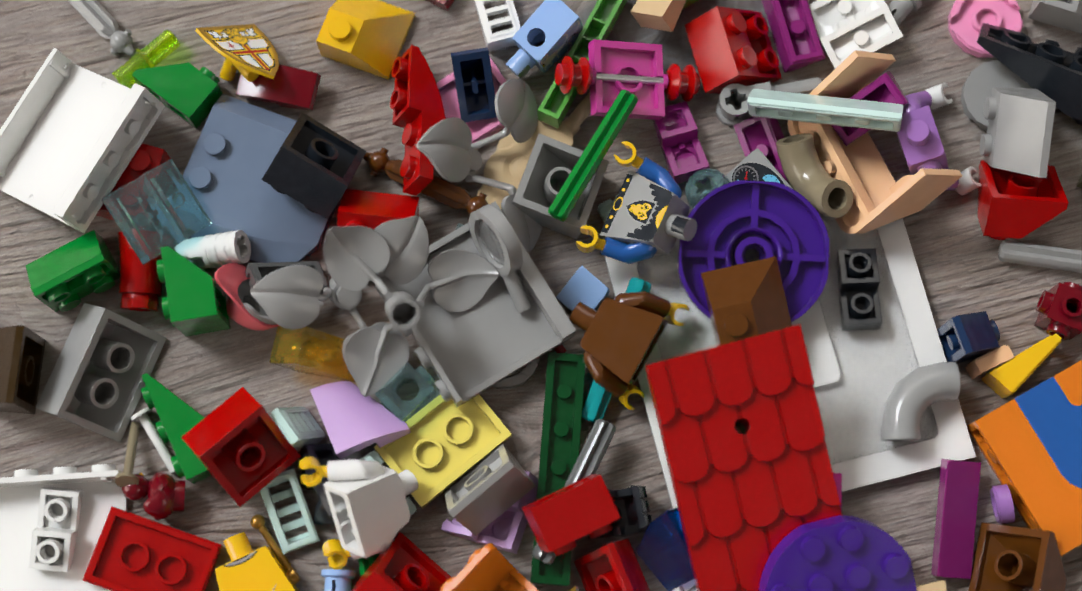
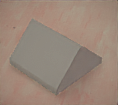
M502 443L444 491L450 515L474 535H477L536 485L505 444Z

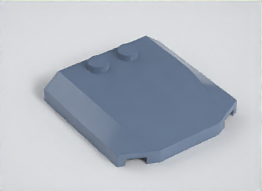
M222 94L210 111L169 205L165 228L169 232L188 239L209 234L214 235L216 233L243 230L247 234L251 246L249 262H300L307 256L310 257L320 248L336 207L327 219L318 213L309 211L302 203L290 196L277 192L270 184L262 180L297 122L296 120Z

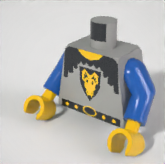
M624 141L621 144L632 151L631 158L622 160L615 154L614 158L620 166L629 167L632 165L636 168V172L629 170L600 233V236L604 239L598 238V233L593 227L585 225L580 227V232L592 236L593 241L588 244L576 241V246L583 253H589L598 249L601 250L600 254L627 264H633L653 258L655 254H669L677 238L691 241L697 231V222L687 217L689 205L681 199L682 190L670 172L647 157L642 159L637 156L635 146L630 142Z

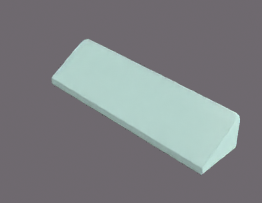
M753 89L747 101L749 115L894 132L901 130L904 107L902 104L763 89Z

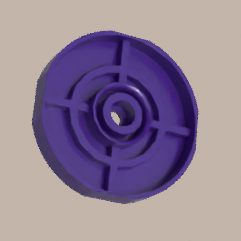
M737 180L720 186L707 194L687 216L697 222V231L691 241L679 239L678 275L689 300L710 320L700 273L747 263L745 253L749 249L758 251L759 260L777 257L791 323L805 314L821 295L828 279V232L822 218L813 205L792 188L778 182Z
M845 515L803 524L791 531L780 541L769 556L759 585V591H917L912 562L903 547L877 525L861 518Z

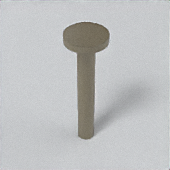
M139 422L131 423L123 473L115 476L114 482L121 488L130 484L138 485L139 482L138 477L133 474L140 431Z

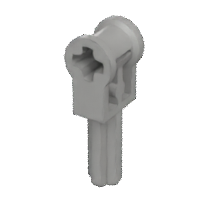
M816 77L771 86L770 82L750 86L730 84L721 91L716 106V115L723 124L733 126L752 117L749 115L747 101L753 89L810 94L822 81ZM733 100L735 106H740V109L735 110L733 104H728V102Z

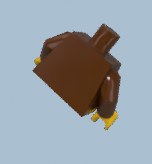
M644 291L620 293L614 300L605 298L598 311L582 302H579L574 308L569 320L572 324L586 331L580 346L585 350L583 360L594 381L610 394L618 397L619 401L628 410H635L627 402L629 395L638 393L644 398V393L634 384L667 324L683 326L684 323L677 322L674 314L678 308L689 311L687 305L675 302L670 303L664 298Z

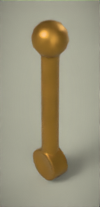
M260 514L254 515L250 520L251 526L260 531L290 580L294 584L301 581L300 576L266 528L264 516Z

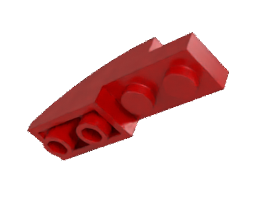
M411 45L402 57L399 56L394 61L391 75L392 78H395V86L390 99V108L393 109L392 125L404 128L402 144L405 145V157L400 167V175L404 177L403 193L417 196L433 180L434 166L415 147V144L426 131L439 121L446 119L442 98L432 71L419 47Z

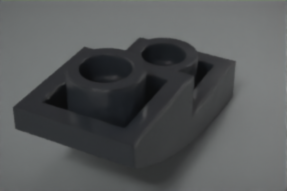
M876 248L838 250L837 276L842 331L880 329L882 326V316L878 294L880 276Z

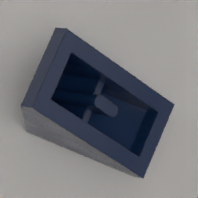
M488 47L451 53L461 119L464 122L496 118L495 91Z

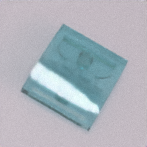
M172 159L151 169L136 180L101 199L143 265L161 255L160 247L169 246L173 248L213 224Z

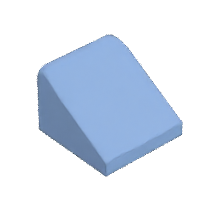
M581 266L560 291L556 299L571 312H573L579 302L596 310L603 300L609 296L610 290L585 267Z

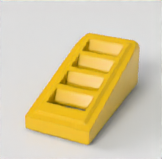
M1057 333L1046 337L985 374L982 381L1002 399L1009 397L1017 391L1062 342V338Z

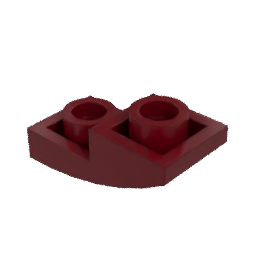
M279 65L274 79L259 74L256 80L249 82L241 74L236 95L243 99L274 102L281 107L313 111L321 75L307 70Z

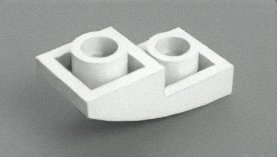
M47 486L40 488L37 527L32 529L29 568L61 572L70 571L80 522L83 490Z

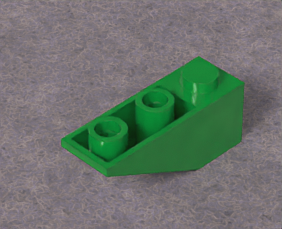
M149 374L141 375L146 385L141 388V393L147 406L150 409L155 407L161 421L155 423L163 442L165 444L171 443L175 456L170 459L178 477L182 478L185 476L187 481L195 484L212 476L181 438L205 417Z

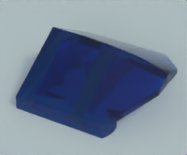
M678 507L668 509L649 524L641 543L637 545L635 551L666 590L670 591L693 580L694 575Z

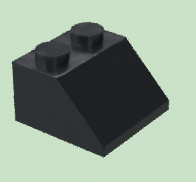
M302 112L262 180L270 184L277 192L286 194L302 203L309 211L318 213L328 219L348 188L367 151Z

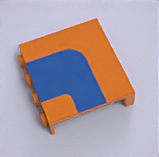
M1082 360L967 425L968 431L1000 483L1008 485L1013 504L1027 527L1054 532L1060 556L1082 544Z

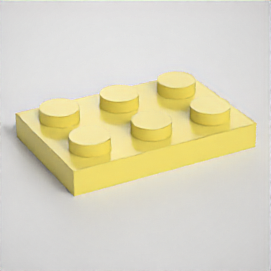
M480 394L459 407H456L452 399L445 402L442 396L439 395L405 422L411 430L410 434L381 448L376 445L374 449L390 469L395 470L398 474L405 469L414 474L418 481V489L412 492L411 495L421 508H424L500 444L511 438L512 434Z

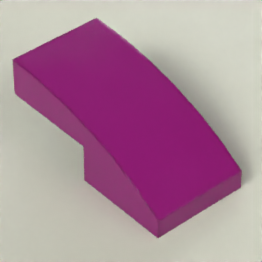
M684 101L666 106L665 117L660 120H653L670 174L677 184L710 175V166L698 139V128L687 102Z

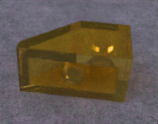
M277 326L269 363L301 373L355 382L343 359L342 346L345 339L307 326L300 329H287Z

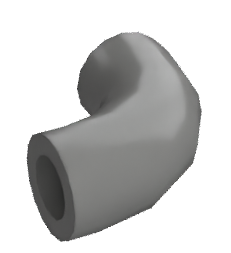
M940 362L918 367L897 382L884 405L881 426L882 441H914L921 439V417L926 408L935 402L956 400L959 396L960 374L956 362Z

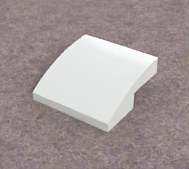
M817 0L809 5L819 39L835 69L855 50L875 52L903 37L884 0Z

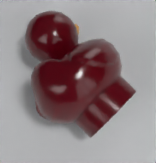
M139 472V474H134L139 479L138 485L130 484L122 488L124 496L129 500L138 501L148 495L143 508L155 520L165 519L173 511L184 512L185 481L175 480L167 472H157L149 481L144 477L143 473Z

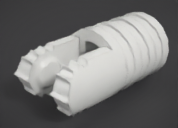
M243 230L216 233L214 235L209 234L182 240L174 248L177 253L201 269L222 267L228 263L244 264L249 261L251 255L250 241Z

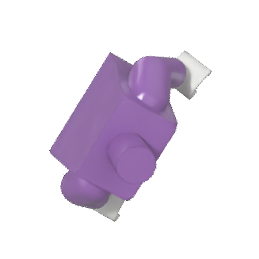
M946 83L933 86L925 91L905 95L909 103L903 107L901 130L896 132L910 175L916 174L922 168L949 169L946 154L931 110L952 103L953 100H947L943 94V88L948 87ZM968 167L961 171L962 177L947 190H956L960 195H965L980 187L981 183L975 182L972 178V175L977 173V170L974 167Z

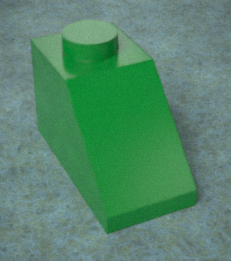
M190 63L136 69L132 74L138 85L145 87L167 108L195 129L204 121L213 105L223 94L218 86L220 80L214 73L203 66L198 70Z

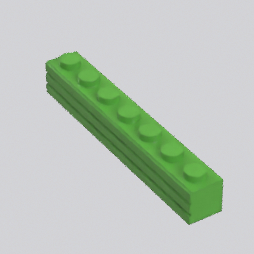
M628 0L597 1L568 54L574 64H577L581 57H586L589 61L588 43L593 39L607 40ZM554 80L537 110L538 120L559 129L577 95L576 88L572 87L568 94H564Z

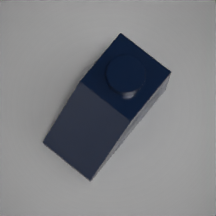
M986 311L952 317L937 330L947 362L959 364L981 357L1000 347L998 344L1000 340L999 329L993 319L989 320Z

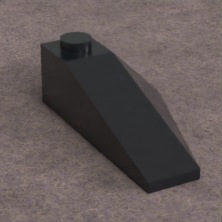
M983 23L977 43L1033 89H1038L1054 100L1059 110L1072 117L1074 122L1082 126V48L1078 47L1075 53L1064 51L1059 47L1060 45L1057 41L1046 39L1045 42L1037 44L1033 43L1031 38L1024 33Z

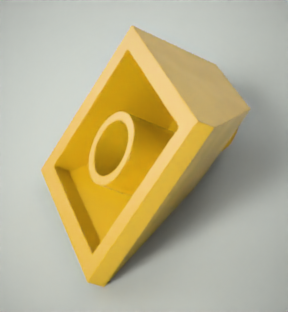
M337 0L329 8L316 39L320 54L323 57L389 80L394 61L399 57L415 13L380 0Z

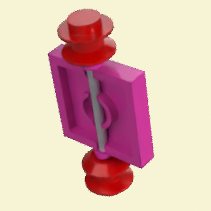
M593 39L588 43L589 61L586 57H581L577 64H574L570 56H565L555 69V83L557 86H560L562 93L568 94L571 88L575 87L577 93L583 95L590 87L591 116L605 117L620 91L628 90L638 98V102L628 118L660 120L665 117L664 92L671 101L676 100L679 94H681L682 99L689 102L700 89V76L696 73L693 65H686L683 71H681L679 65L673 63L663 74L662 44Z

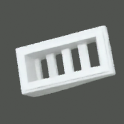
M474 0L489 52L517 46L512 38L521 26L513 0H504V5L485 9L484 4L500 0ZM504 12L508 14L507 17L488 20V16ZM507 24L511 25V29L492 33L491 28Z

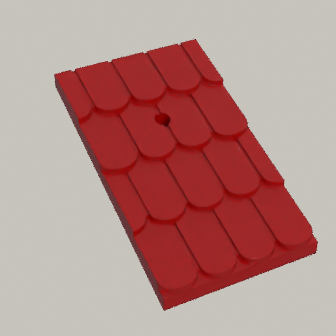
M801 324L655 362L645 367L697 591H759L760 579L765 564L772 551L785 536L803 524L842 515ZM735 426L740 429L742 434L735 430Z

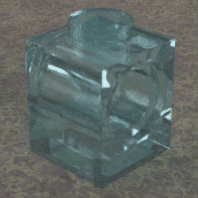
M407 362L375 393V396L401 422H406L437 395L432 387L436 381L421 365L414 369ZM406 383H414L419 387L417 397L410 401H404L398 396L399 389Z

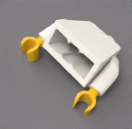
M305 457L300 460V469H316L315 473L311 475L301 476L303 484L313 487L318 485L324 477H328L329 480L323 485L340 539H330L322 546L323 554L328 557V563L331 568L342 569L347 564L349 557H352L353 560L366 559L371 555L385 552L398 531L409 522L411 515L406 496L418 489V481L411 471L405 469L398 474L395 470L384 467L377 461L334 460L328 461V464L323 466L314 457Z

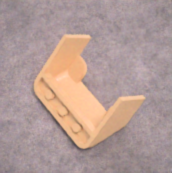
M855 50L810 95L849 99L872 83L896 60L892 54ZM792 120L787 122L790 136L796 134L813 135L817 155L825 171L832 178L845 181L851 187L853 203L850 210L844 216L835 218L841 230L848 234H864L917 213L962 177L959 170L922 168L916 174L906 175L896 182L868 132L848 146H845L829 124Z

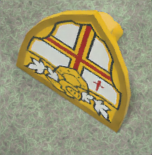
M255 24L196 28L195 31L201 38L225 57L219 74L223 80L233 81L237 70L249 82L256 80L259 74L274 79L279 67L278 55L273 44Z

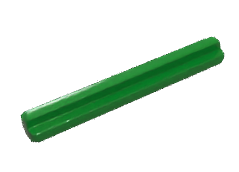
M621 90L549 207L548 213L553 218L561 222L566 221L636 106L638 98L628 90Z

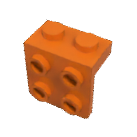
M488 543L483 548L476 550L470 556L468 564L455 577L448 579L440 589V591H539L513 567L492 543Z

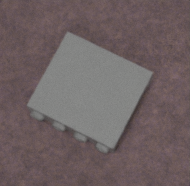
M496 201L490 204L491 206L496 207L502 213ZM469 222L429 245L426 265L420 275L413 281L404 285H398L393 283L385 274L381 278L383 283L392 293L404 291L411 294L414 299H417L425 285L433 282L428 273V264L437 254L449 249H462L480 256L470 233ZM487 225L490 237L494 245L496 246L498 251L504 256L502 246L497 236L495 235L493 230ZM520 240L523 264L521 269L517 270V273L531 304L529 309L517 312L504 279L499 275L483 298L475 306L463 312H450L441 308L434 299V289H432L424 300V306L420 308L421 315L418 323L411 329L401 330L405 337L413 335L420 346L414 350L418 359L426 370L430 367L434 369L440 379L434 383L445 402L452 399L456 407L469 401L575 335L576 329ZM375 285V288L377 289L379 295L385 303L387 299L384 297L379 288Z

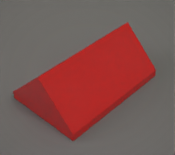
M628 538L609 543L574 561L586 591H650Z

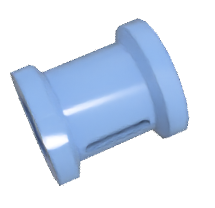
M322 569L321 576L325 578L324 591H351L352 579L356 577V571Z

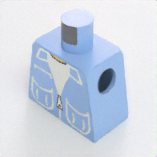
M544 0L512 38L519 50L505 65L520 79L535 65L545 73L574 45L583 28L579 16L561 0ZM539 42H544L541 46L535 47Z

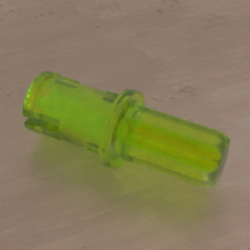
M165 30L142 50L137 48L135 50L137 53L111 74L121 85L131 88L134 83H137L132 76L136 69L157 66L180 46V42L171 31Z

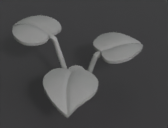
M514 79L504 82L495 95V113L499 122L505 126L502 131L472 143V134L467 124L460 118L451 117L433 125L418 140L415 147L430 160L436 171L449 182H460L465 178L466 182H478L507 191L509 195L502 200L501 211L513 227L526 251L530 252L534 248L543 226L512 204L517 191L515 186L476 175V171L482 165V157L477 149L505 138L510 133L516 142L523 143L529 140L536 130L538 108L534 94L523 79Z
M414 215L408 218L390 220L377 226L374 230L379 232L387 241L390 260L387 267L376 275L381 279L386 274L393 283L398 285H404L413 281L423 271L429 254V237L421 217ZM290 265L275 270L259 280L250 290L251 295L261 305L270 319L283 328L300 329L311 324L317 318L320 311L318 301H326L328 298L337 307L348 310L360 329L367 327L356 309V306L362 299V290L358 292L345 290L331 278L328 281L329 287L324 288V293L320 294L324 284L323 277L317 270L307 265ZM377 322L372 327L382 332L383 327L389 323ZM391 330V331L389 332V333H398V334L403 335V334L400 332V330H398V331ZM352 334L348 335V336L345 338V340L343 341V346H342L343 359H344V349H345V345H346V343H347V340L350 338V336H351Z
M364 226L332 227L329 229L324 240L323 251L327 270L334 282L345 290L358 292L364 289L371 279L387 299L385 302V312L391 323L385 325L382 332L372 326L363 327L353 333L345 345L344 359L346 366L361 394L367 397L379 392L393 382L403 371L409 359L410 349L408 341L401 334L389 332L391 330L398 331L399 329L408 330L413 328L420 319V308L424 306V300L432 289H434V299L441 308L450 312L466 311L483 298L492 283L499 277L495 267L483 257L467 250L449 249L442 251L428 264V273L433 282L426 284L418 298L414 299L411 294L404 291L392 293L376 275L387 267L390 260L389 246L379 232Z

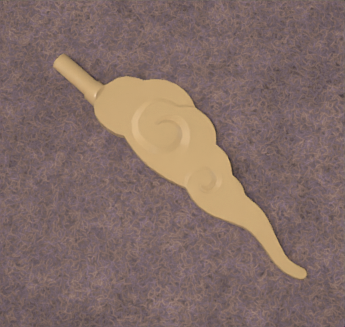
M590 91L571 115L562 121L559 129L538 120L533 136L526 142H516L511 133L507 137L500 139L495 153L488 159L484 167V177L511 184L517 190L538 134L573 147L575 134L580 130V125L591 113ZM485 184L481 186L477 193V196H479L480 192L487 195L485 200L489 205L496 201L500 209L502 200L509 195L505 190Z

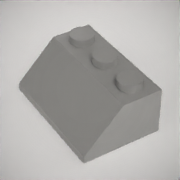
M84 303L36 408L121 442L130 418L142 395L141 388L146 386L141 375L145 373L151 375L167 338L111 310Z

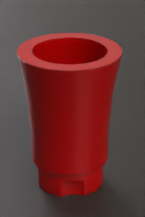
M120 231L117 233L120 251L119 294H122L120 308L142 312L158 311V297L162 296V283L158 277L156 262L162 259L160 247L169 246L171 236L149 231Z

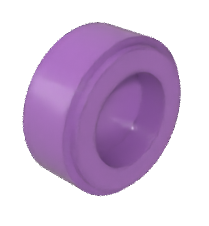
M1008 485L992 486L990 497L997 523L1015 522L1014 505Z

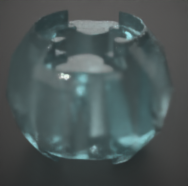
M704 168L696 171L688 179L685 186V195L689 206L693 209L707 194L720 186L730 183L728 177L718 169Z

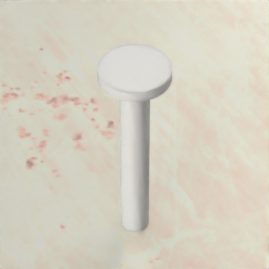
M147 407L134 414L130 419L132 422L140 420L170 474L176 472L170 459L172 456L147 415L152 411V409Z

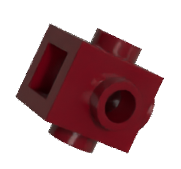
M1064 282L1063 284L1058 283L1049 291L1044 290L1036 306V311L1039 314L1034 326L1046 330V333L1049 335L1057 333L1064 340H1070L1082 333V286L1072 282Z

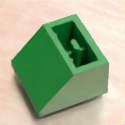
M95 230L25 265L34 296L55 312L59 310L64 312L75 308L82 302L81 298L92 292L98 294L109 290L115 285V280L120 278V270L104 239Z
M169 246L160 247L162 259L157 260L156 265L160 282H165L167 297H162V309L165 319L170 320L173 327H176L186 337L231 329L226 309V293L219 287L213 277Z

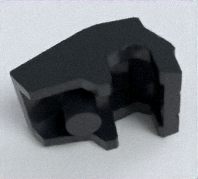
M630 486L629 488L608 490L620 519L610 523L612 529L607 533L595 538H590L589 534H587L588 540L627 537L649 532L650 528L653 527L651 515H648L650 508L648 500H645L647 498L645 486Z

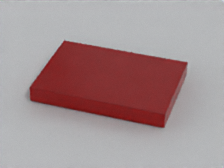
M111 506L82 581L111 591H206L223 545Z

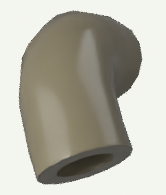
M796 134L778 140L776 142L778 156L784 175L793 190L804 196L817 212L822 215L839 218L847 214L853 203L852 189L847 182L834 179L825 171L818 158L813 135Z

